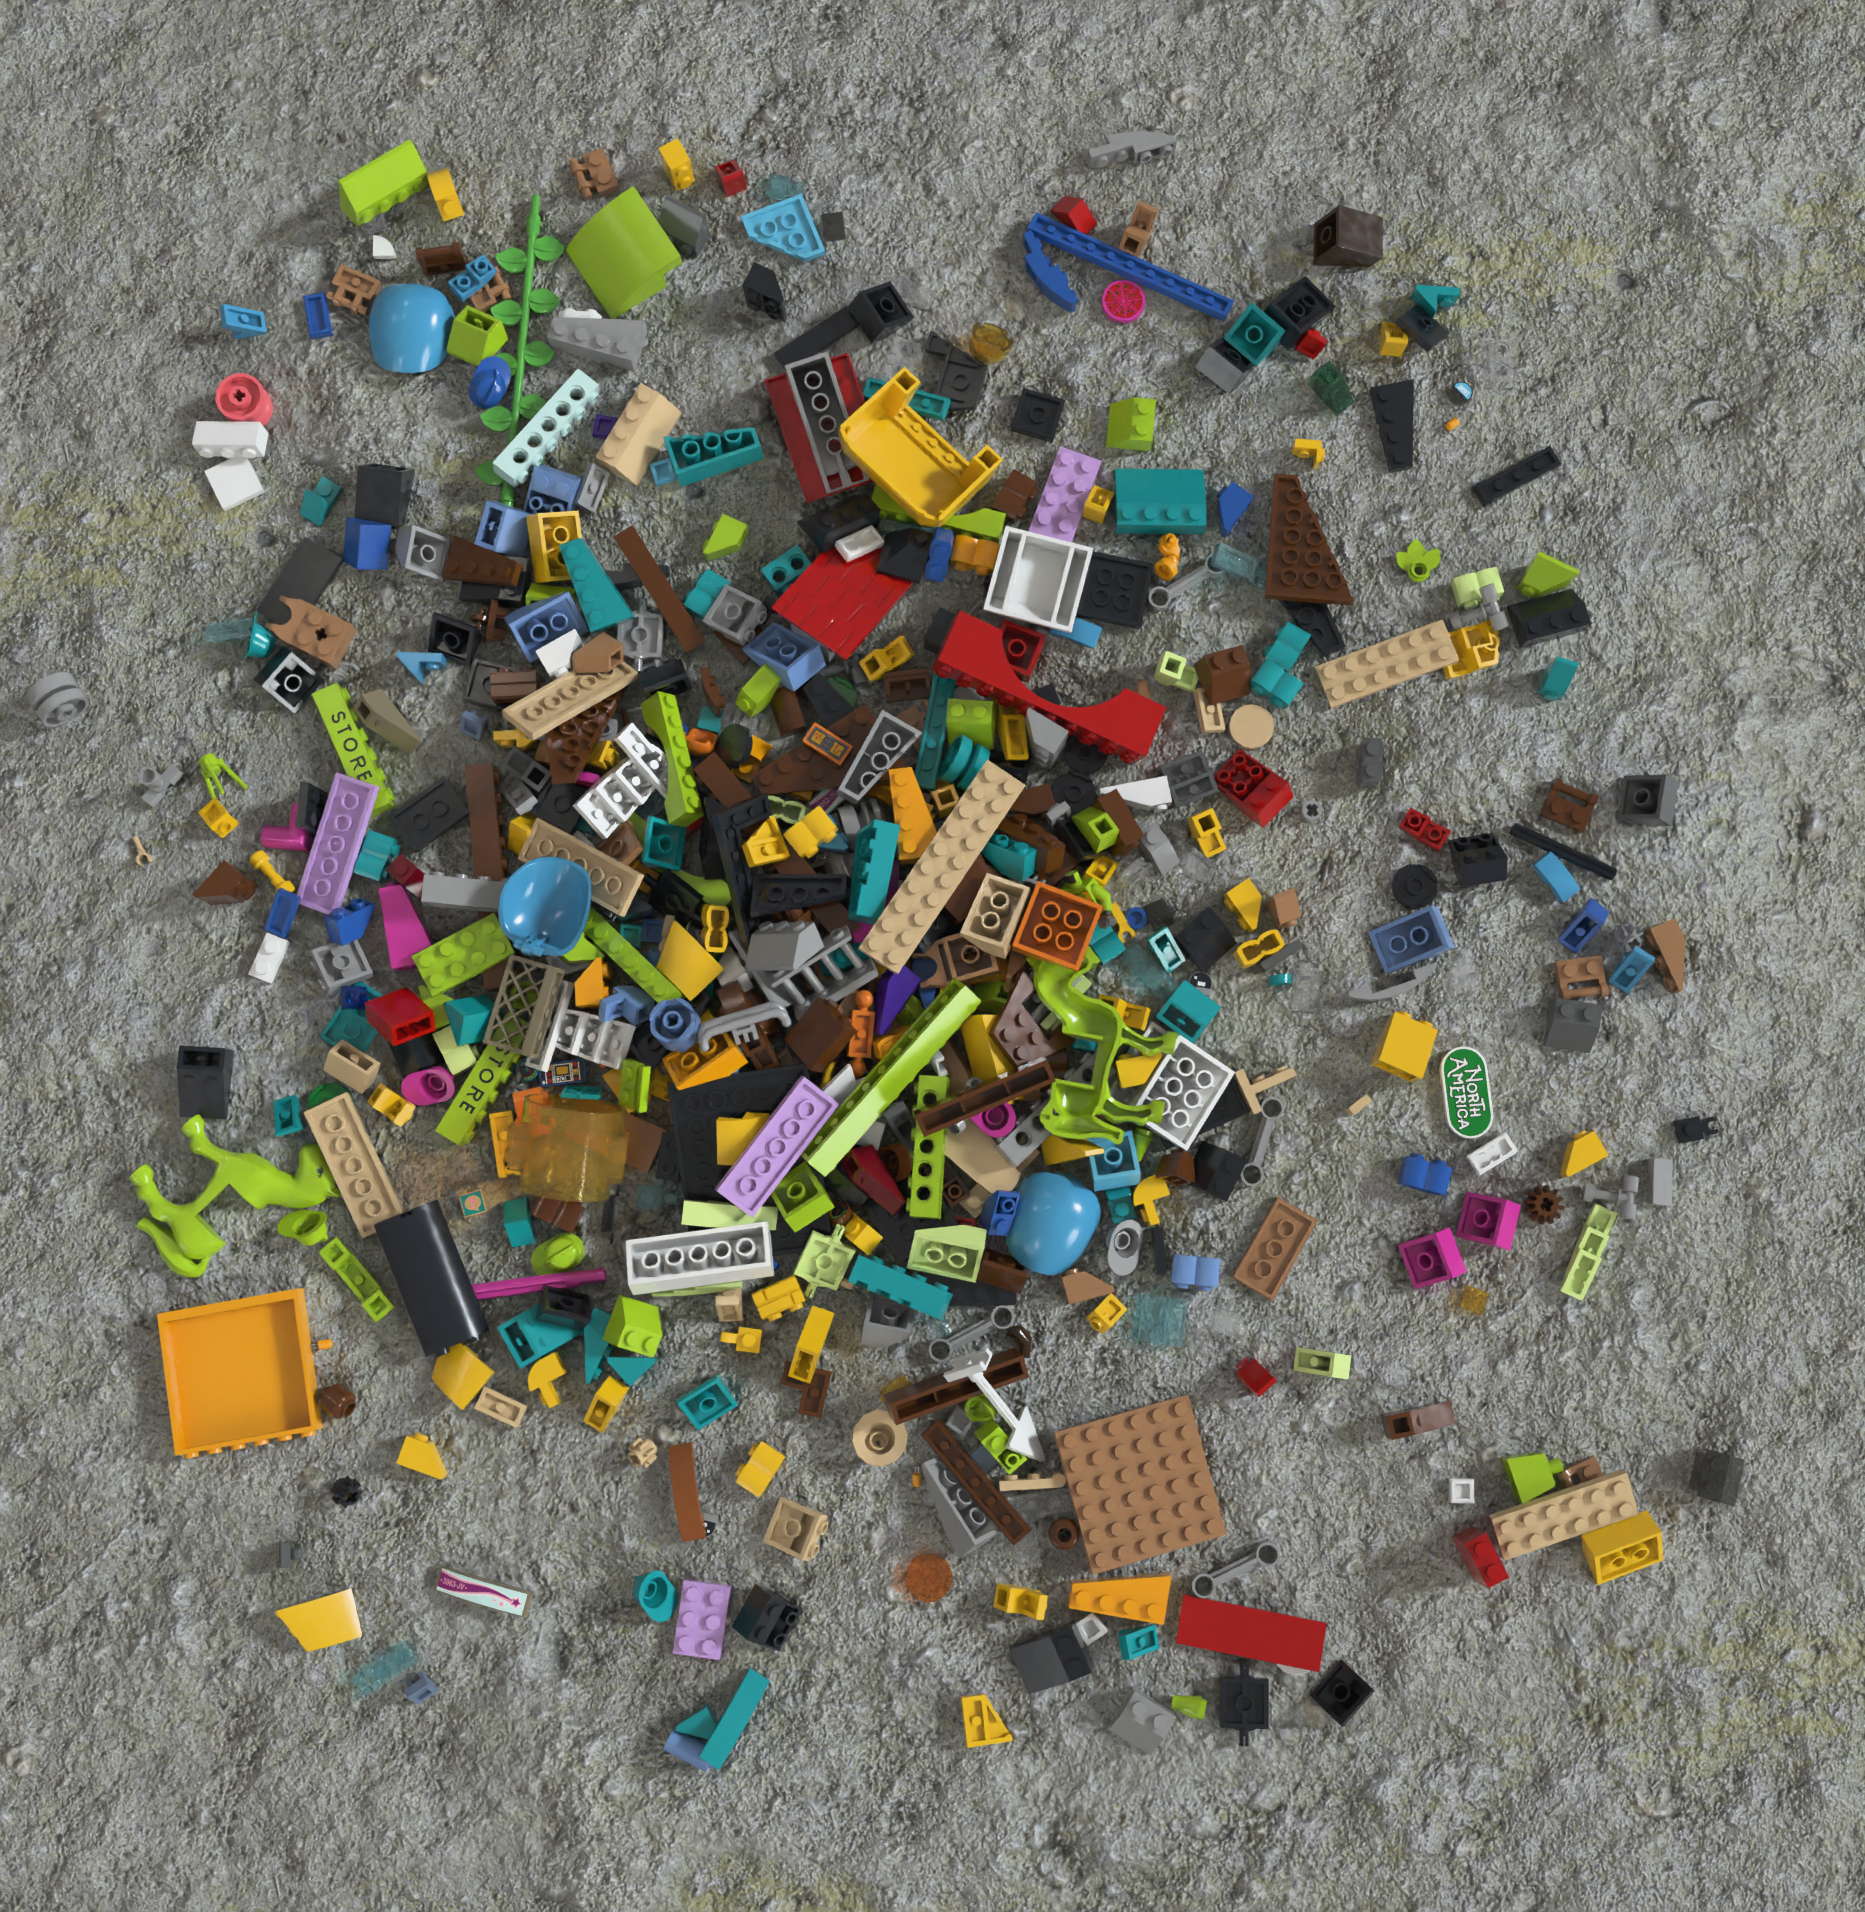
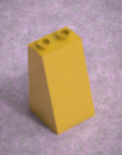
M969 1015L960 1026L973 1077L983 1081L1014 1069L989 1036L990 1029L997 1015ZM1020 1096L1016 1099H1024V1096ZM1014 1099L1009 1101L1008 1103L1014 1104Z

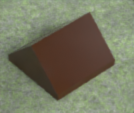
M986 1248L976 1280L1021 1294L1029 1269L1021 1265L1012 1256Z

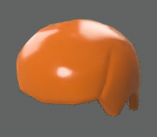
M695 728L690 729L687 735L684 732L689 754L695 757H702L714 751L718 738L716 734Z

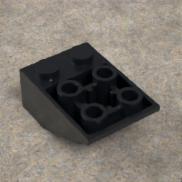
M179 1045L177 1081L180 1117L192 1118L199 1114L202 1118L227 1120L234 1058L233 1050Z

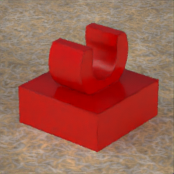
M1308 329L1297 342L1295 349L1314 360L1325 347L1327 339L1322 337L1321 332L1316 329Z

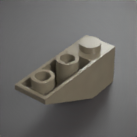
M382 689L362 694L352 708L366 727L408 754H412L421 742L420 737Z

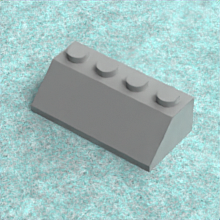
M736 929L728 933L746 963L749 948L742 947L739 930ZM750 970L770 1002L780 1003L786 1008L787 1012L793 1009V1005L796 1002L782 984L774 988L771 986L768 976L771 970ZM796 983V984H795V987L798 989V991H799V992L801 993V995L803 996L802 991L800 990V988L798 987V985H797V983Z

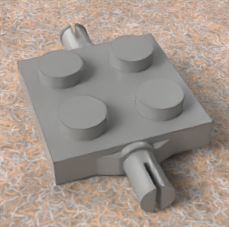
M642 597L638 598V610L633 611L637 618L619 624L617 641L623 644L624 658L634 660L633 669L636 671L638 669V673H642L643 660H662L665 618L662 614L648 612V599L644 597L643 599Z

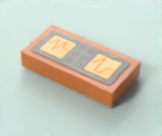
M815 722L802 740V743L840 767L853 749L852 745Z

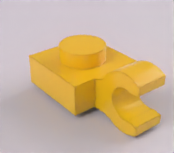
M1114 902L1111 904L1112 913L1110 916L1115 917V926L1119 929L1117 936L1124 944L1125 940L1122 934L1127 932L1131 938H1134L1135 932L1128 925L1117 903Z
M739 1327L738 1334L721 1332L720 1342L737 1343L736 1351L759 1353L762 1329Z

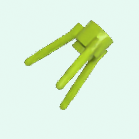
M209 753L198 760L202 768L200 772L205 779L211 799L216 798L209 777L212 778L220 794H224V790L217 778V775L221 772L220 768H223L243 789H247V785L225 764L222 758L217 759L215 754Z

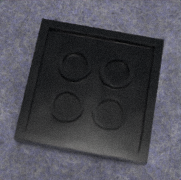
M1093 551L1076 617L1140 629L1154 563Z
M921 1167V1175L923 1177L928 1176L923 1167ZM908 1177L896 1182L906 1202L907 1198H911V1189L908 1188ZM928 1188L921 1189L919 1192L920 1200L928 1199L930 1190ZM943 1198L941 1219L910 1217V1212L906 1211V1203L896 1215L889 1213L874 1199L863 1204L900 1264L909 1259L915 1230L959 1225Z

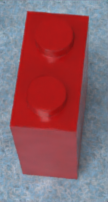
M407 987L365 1002L367 1022L393 1046L436 1030L433 1010Z
M1471 1526L1452 1536L1474 1581L1486 1588H1490L1509 1578L1486 1532Z

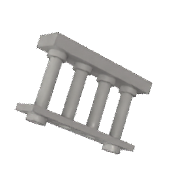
M847 925L833 930L829 936L822 939L824 947L796 970H771L768 973L771 986L774 988L782 984L796 1002L793 1005V1009L798 1021L817 997L826 1000L832 999L837 1002L879 976L872 959L869 958L866 961H862L848 941L852 939ZM838 947H841L855 966L846 973H842L829 956V953ZM819 959L822 960L835 978L834 981L827 985H822L809 967ZM800 971L815 989V992L808 997H803L789 979Z

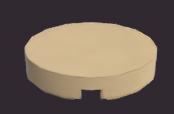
M1253 704L1244 705L1237 709L1230 718L1229 734L1232 740L1241 748L1249 750L1259 749L1273 735V718L1261 706Z

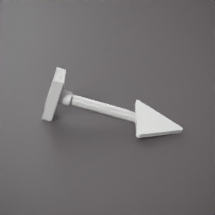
M939 1050L930 1059L928 1064L931 1065L938 1076H945L948 1073L941 1063L944 1060V1056ZM847 1064L822 1091L836 1101L839 1107L865 1077L855 1080L850 1064Z
M984 1348L951 1359L949 1363L953 1369L945 1372L943 1376L948 1382L968 1376L972 1382L977 1384L1012 1428V1433L1006 1445L1007 1449L1039 1462L1045 1461L1046 1459L1028 1407H1022L1016 1419L983 1376V1371H986L993 1355L990 1350Z

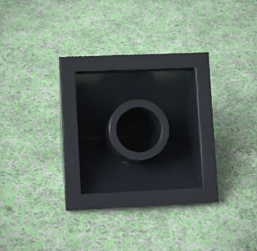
M434 612L432 614L428 652L442 653L446 659L469 667L483 636L475 626Z
M435 1031L397 1046L389 1043L403 1079L411 1073L427 1070L445 1063L443 1054L433 1036Z
M543 1285L536 1321L581 1331L591 1321L589 1296Z
M1341 1659L1313 1690L1310 1696L1341 1727H1344L1375 1690Z

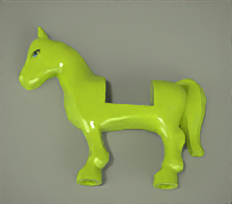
M1087 951L1078 972L1026 957L1028 964L1035 971L1033 980L1037 994L1043 1004L1062 1022V1033L1073 1038L1098 1043L1091 1085L1055 1079L1056 1082L1052 1083L1051 1099L1040 1113V1121L1044 1127L1053 1135L1062 1138L1086 1139L1101 1137L1119 1145L1123 1141L1124 1131L1101 1121L1095 1115H1103L1111 1123L1128 1121L1144 1126L1150 1121L1161 1124L1165 1101L1153 1100L1148 1105L1139 1106L1122 1104L1110 1096L1107 1079L1113 1059L1122 1044L1133 1047L1147 1057H1153L1159 1052L1173 1055L1177 1032L1167 1031L1161 1037L1155 1038L1141 1036L1124 1024L1115 1007L1102 1000L1087 997L1075 989L1072 983L1076 978L1089 971L1093 965V959ZM1053 1109L1059 1114L1058 1116L1053 1115Z
M199 1114L189 1119L183 1125L181 1131L190 1138L189 1148L193 1153L210 1159L217 1166L206 1188L193 1202L177 1205L165 1199L154 1183V1171L148 1164L139 1167L129 1177V1180L137 1187V1197L147 1203L153 1218L160 1222H167L172 1230L160 1225L147 1216H143L137 1222L136 1227L151 1236L167 1266L178 1275L187 1278H199L204 1274L210 1258L226 1244L220 1235L198 1213L229 1184L246 1201L260 1210L265 1208L267 1204L303 1209L318 1205L329 1196H342L340 1190L335 1187V1179L318 1144L309 1143L302 1146L299 1152V1167L295 1176L277 1169L269 1160L256 1153H235L216 1147L208 1140L204 1131L205 1121ZM193 1259L201 1261L198 1264H196L193 1262Z

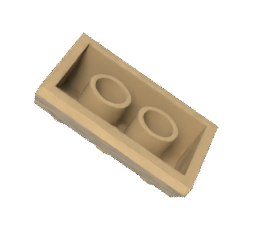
M986 873L960 931V935L982 951L1006 959L1031 899L1030 887Z

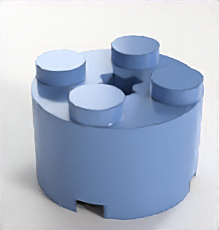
M674 998L668 1001L663 1000L653 1008L649 1018L652 1034L666 1049L683 1053L697 1042V1032L702 1022L687 1001L681 998Z

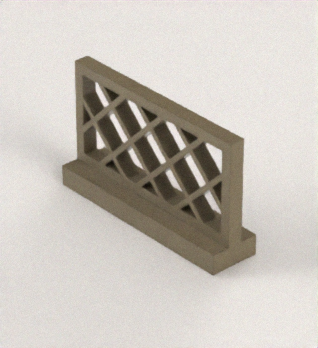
M510 954L482 1043L538 1059L565 970ZM515 961L522 962L526 970L518 976H515L513 972ZM539 968L546 969L544 978L536 982L532 972ZM528 975L533 985L522 990L518 980ZM514 983L519 993L508 998L506 993L507 987ZM535 989L538 995L537 1000L529 1004L525 994ZM521 997L526 1007L515 1012L511 1002ZM507 1005L512 1015L502 1021L499 1012L501 1008ZM528 1011L531 1017L530 1022L522 1027L518 1016ZM514 1019L519 1030L509 1035L504 1025ZM500 1027L505 1038L498 1042L492 1041L493 1031ZM521 1033L524 1042L522 1048L518 1049L514 1047L511 1039Z

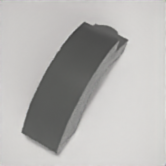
M903 1101L893 1103L886 1109L883 1116L900 1143L908 1149L910 1154V1151H914L915 1143L911 1141L912 1127L916 1128V1122ZM928 1141L922 1145L923 1153H929L933 1149Z

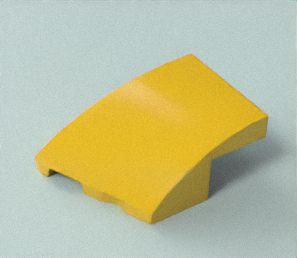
M1490 620L1448 633L1459 662L1443 668L1446 680L1498 664L1499 630L1494 631Z
M676 920L672 923L656 968L691 1001L724 968Z
M746 1112L742 1119L718 1117L716 1120L717 1165H733L768 1120L770 1114Z
M461 1342L449 1347V1353L437 1357L432 1379L449 1399L460 1409L464 1410L495 1372L481 1361L477 1354Z
M346 1589L275 1611V1615L281 1618L289 1628L288 1631L298 1639L299 1644L306 1652L362 1636L352 1589Z

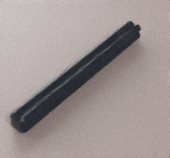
M1515 823L1510 829V835L1547 852L1551 851L1554 855L1608 880L1614 879L1617 874L1616 868L1523 825Z

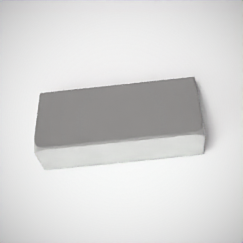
M1648 1158L1647 1205L1672 1206L1673 1160Z

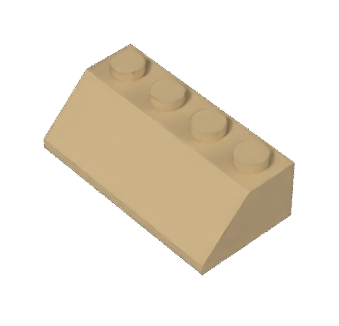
M640 383L596 455L599 466L638 487L650 467L649 464L654 461L665 443L663 437L669 436L682 412L659 392Z

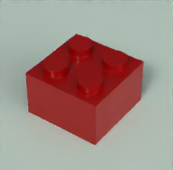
M1003 620L1000 629L1002 630V643L1006 658L1019 680L1029 683L1045 644L1046 635Z

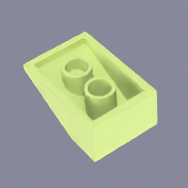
M957 1225L915 1230L907 1268L976 1283L985 1247L987 1229Z

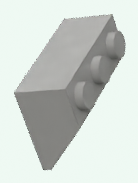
M1028 708L1025 727L1031 759L1034 760L1033 763L1036 766L1051 770L1065 747L1069 731L1033 709Z
M800 920L796 922L781 921L779 923L767 921L758 926L759 929L751 934L745 967L747 970H796L824 947L815 923Z

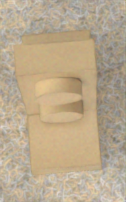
M1282 1066L1272 1071L1274 1075L1269 1078H1265L1264 1075L1251 1080L1253 1085H1250L1244 1069L1234 1073L1233 1077L1247 1104L1250 1116L1262 1111L1255 1094L1297 1076L1293 1067L1286 1069L1285 1066Z
M742 1288L718 1292L715 1305L720 1322L743 1321Z

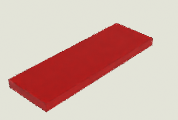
M1183 1594L1176 1643L1320 1672L1327 1623Z

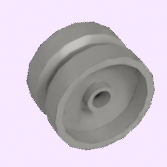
M59 672L44 677L36 682L26 694L27 701L37 711L38 718L46 727H57L71 722L79 717L89 705L88 698L82 690L78 689L77 681L69 672Z

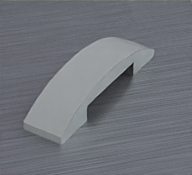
M1432 963L1412 970L1408 973L1411 981L1373 993L1370 985L1350 991L1344 997L1346 1000L1357 1002H1376L1396 997L1424 981L1434 971L1436 965Z

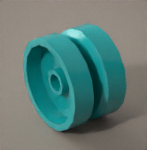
M962 734L958 735L943 758L938 778L949 784L956 780V787L966 791L982 766L989 760L990 749L979 743L973 746L972 739Z

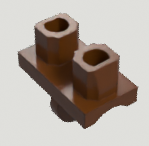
M491 599V603L488 604L487 616H484V608H479L478 614L471 615L470 621L476 623L479 631H482L483 625H485L482 643L490 644L491 641L503 642L505 639L506 628L495 626V619L505 621L503 617L509 614V608L498 605V600Z

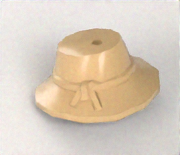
M877 1409L864 1414L854 1427L851 1442L856 1455L867 1465L884 1467L896 1462L905 1451L908 1434L904 1423L896 1425L890 1418L888 1411Z

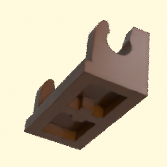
M929 668L884 673L887 703L930 698Z

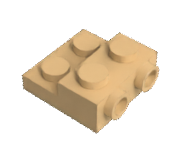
M780 1496L762 1542L802 1561H810L819 1551L817 1542L819 1536L824 1535L828 1528V1522L826 1521L828 1515Z

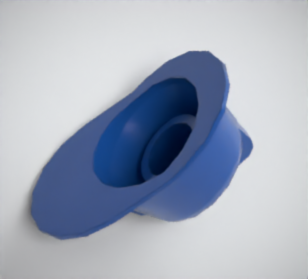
M491 356L483 359L477 366L469 384L468 393L471 401L478 407L492 408L502 400L511 378L510 367L506 361L500 357Z

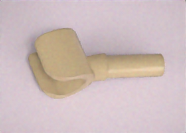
M138 836L133 837L132 839L139 853L136 857L137 863L144 866L142 858L145 855L148 861L152 862L153 856L145 852Z

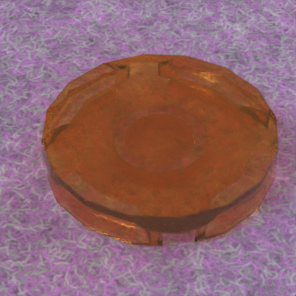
M922 1553L915 1557L908 1565L905 1574L906 1586L910 1593L916 1599L924 1602H935L944 1597L950 1590L953 1581L952 1569L948 1562L942 1556L934 1553Z

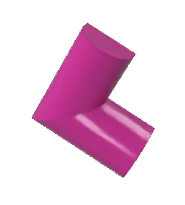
M298 803L292 804L289 827L264 825L261 835L263 847L310 852L312 835L295 827Z

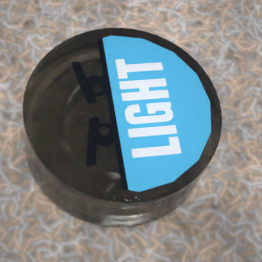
M1466 382L1455 383L1449 391L1451 402L1459 406L1467 404L1473 394L1472 388Z

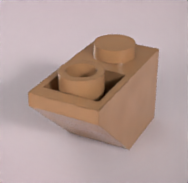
M604 632L591 639L590 642L572 654L573 672L575 673L610 672L624 661L623 644Z

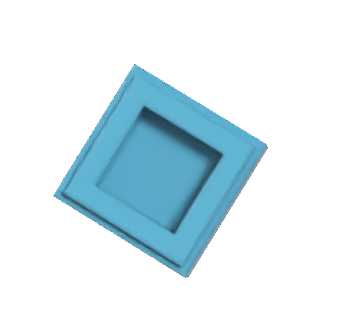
M670 458L649 464L656 487L677 481Z

